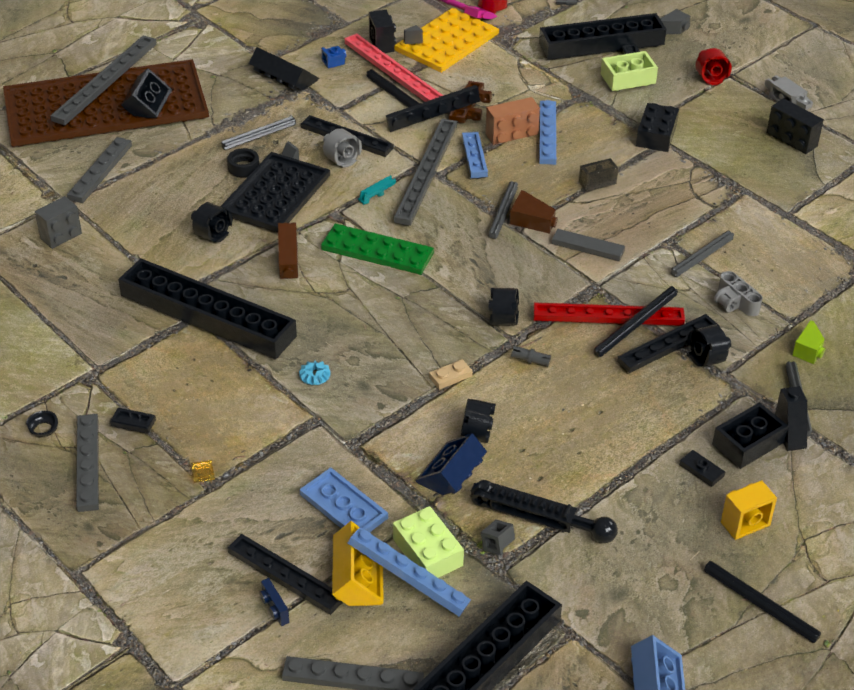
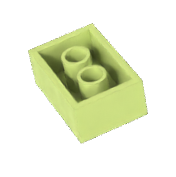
M646 51L602 58L601 75L612 91L656 84L658 67Z
M430 506L393 522V540L404 555L437 578L463 566V547Z

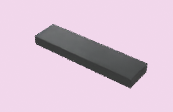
M557 229L552 238V244L616 261L621 260L625 251L624 245Z

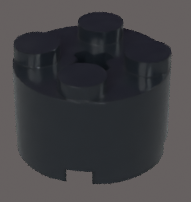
M206 202L191 214L195 235L218 243L228 236L229 232L227 230L229 226L232 227L233 222L232 214L229 210Z
M491 288V299L493 300H489L488 305L489 311H492V314H490V325H518V289Z
M718 324L692 330L687 337V346L691 347L689 356L693 363L699 367L725 362L731 347V340L729 337H726Z
M467 399L460 437L473 433L479 442L488 443L490 431L487 430H492L494 418L490 415H494L496 403Z

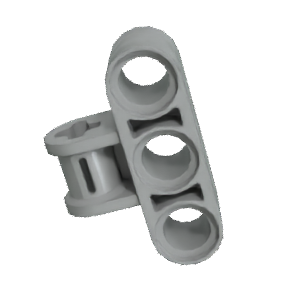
M723 272L720 277L719 291L714 296V301L718 304L720 303L726 312H732L739 308L748 316H757L761 309L762 295L734 272Z

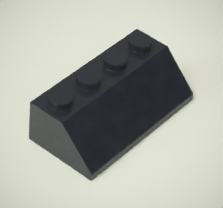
M256 47L248 63L254 66L253 70L259 73L264 71L265 76L271 79L276 77L277 82L283 85L286 82L288 87L297 90V88L305 90L319 79V77L259 47Z

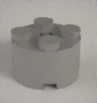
M335 129L323 138L325 157L339 166L349 167L357 161L356 157L362 152L361 141L345 129Z

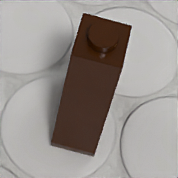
M521 190L510 210V224L550 234L558 221V218L555 217L556 209L526 191Z
M296 222L278 223L280 279L298 278Z

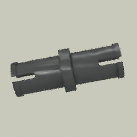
M515 345L511 353L512 358L525 360L529 364L533 362L549 367L551 355L536 352L532 348L528 350Z

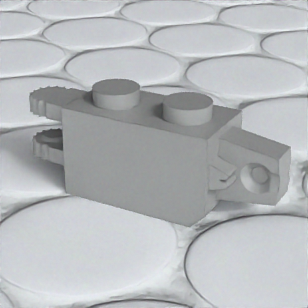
M775 75L772 77V80L770 78L765 80L764 84L770 90L769 96L777 102L784 98L805 110L812 108L813 102L807 97L808 91L787 77L781 78Z

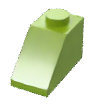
M810 320L796 340L792 355L812 364L818 358L821 359L825 352L823 347L825 339L814 321Z

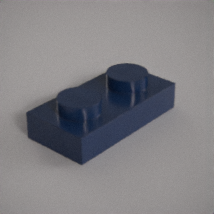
M270 578L262 580V591L259 592L264 604L268 603L272 618L274 620L277 619L281 627L290 623L288 608Z

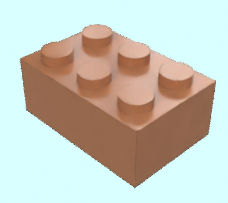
M532 97L486 107V136L495 145L538 135L540 107Z

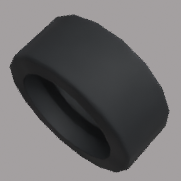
M248 148L236 149L227 156L228 171L236 177H248L260 164L258 153ZM241 161L250 162L248 164H236Z

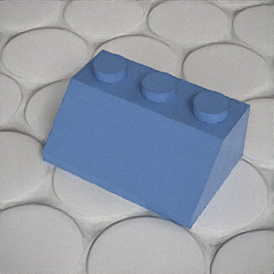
M654 635L631 646L634 690H685L681 654Z

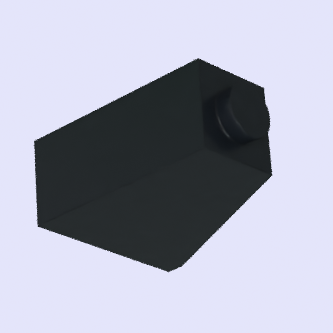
M800 386L782 388L775 415L788 425L785 443L783 444L787 451L806 449L807 398Z

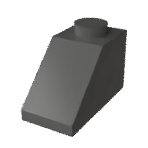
M678 9L660 18L667 29L666 34H681L690 27V15Z

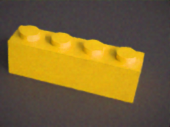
M350 521L333 535L332 595L348 606L381 605L384 603L383 566L348 544L350 537L360 528Z

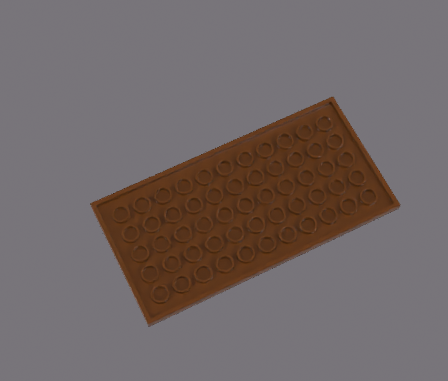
M193 59L129 68L66 125L51 121V115L99 73L3 86L12 147L209 117V111ZM147 68L172 89L156 119L133 116L121 106L136 78Z

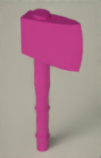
M440 0L448 5L462 9L464 13L476 18L494 19L497 17L496 14L477 6H469L456 0Z

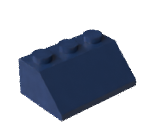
M473 433L447 441L415 481L419 485L441 495L455 494L462 488L461 484L464 480L473 474L472 470L482 463V458L487 451Z

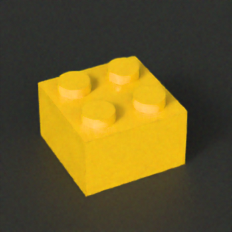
M762 480L748 484L739 490H733L726 494L721 524L734 540L771 525L777 497Z

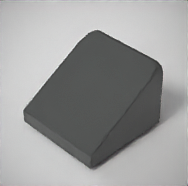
M415 25L404 29V44L423 43V30Z
M288 141L281 155L299 160V149Z

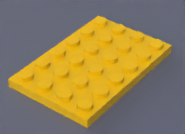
M451 8L421 28L423 30V43L404 44L403 39L394 45V50L442 73L498 35L499 28L455 8Z

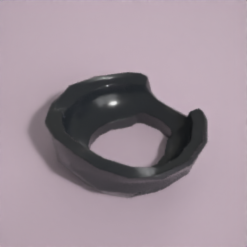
M39 411L29 416L26 425L32 435L47 437L57 430L58 418L51 411ZM47 423L51 425L50 430L47 432H34V429L39 424Z

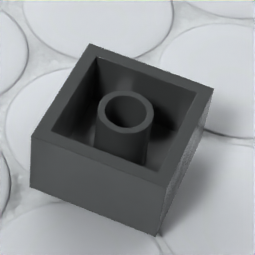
M66 196L35 210L40 239L53 249L82 234L77 206Z

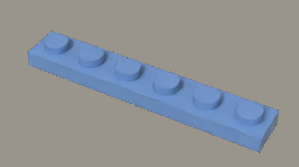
M540 101L539 164L556 165V101Z
M360 527L350 537L349 545L460 617L470 603L471 599L462 592L457 591L442 579L437 578L425 568L414 563L407 556L373 536L369 531Z

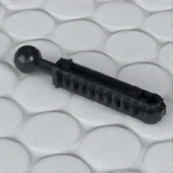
M487 480L474 483L470 490V497H472L473 503L478 506L558 529L562 533H570L572 527L591 532L594 540L599 543L612 542L618 534L617 524L613 519L599 517L591 520L577 516V508L572 507L570 504L565 505Z

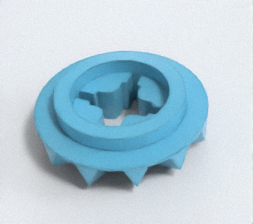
M316 360L313 363L307 361L306 365H301V370L299 371L300 379L310 385L322 384L330 377L329 365H324L323 361L319 363Z

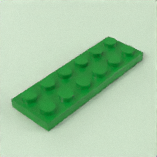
M336 223L321 244V250L419 275H422L434 254V247Z

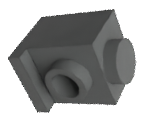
M494 520L481 531L483 550L502 555L503 549L515 540L513 524Z

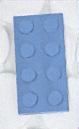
M329 468L300 489V495L340 528L352 521L364 530L371 532L388 519L387 511L332 468Z

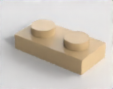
M463 359L429 372L430 380L439 390L473 375V370Z

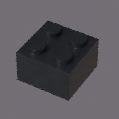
M387 9L369 12V39L372 45L384 53L394 52L396 25L392 21V16L388 14Z

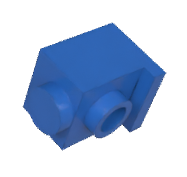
M333 46L325 49V47L321 48L322 62L328 69L345 64L346 51L344 48L341 49L339 46Z

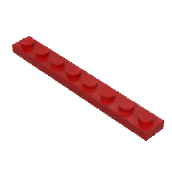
M534 302V321L624 324L645 306ZM662 307L642 324L682 326L685 324L684 308Z

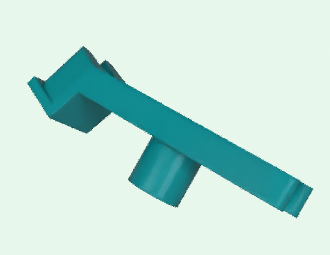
M390 175L362 190L358 200L362 204H368L373 196H383L384 190L393 186L396 183V179H392Z

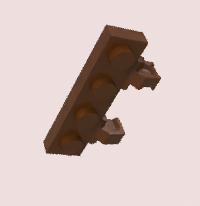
M469 81L465 88L476 85L479 90L480 101L482 103H490L492 91H485L484 83ZM474 103L451 111L449 120L457 121V123H465L467 119L480 121L482 109L474 108L476 104Z

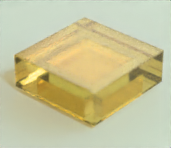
M212 460L191 463L194 483L215 480Z

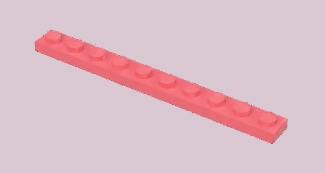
M357 33L344 38L347 46L424 102L444 96Z

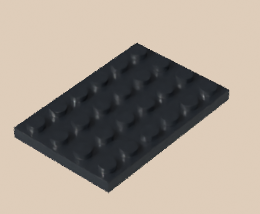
M270 152L220 207L229 210L234 219L278 233V223H289L328 179L330 170Z

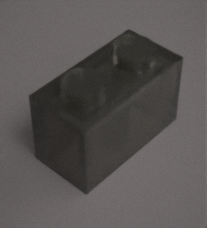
M611 158L581 165L579 183L586 192L617 184L618 167Z

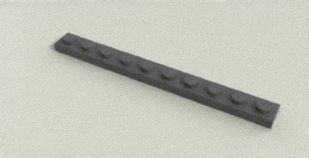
M144 35L141 36L51 115V121L66 125L157 45L156 39Z
M441 119L394 216V223L411 226L454 135L457 121Z

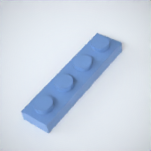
M479 132L462 133L470 177H488Z

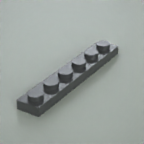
M116 137L67 193V198L83 204L132 147V141Z
M98 414L77 416L78 512L99 510Z
M290 656L286 657L282 673V681L355 690H413L424 679V672Z

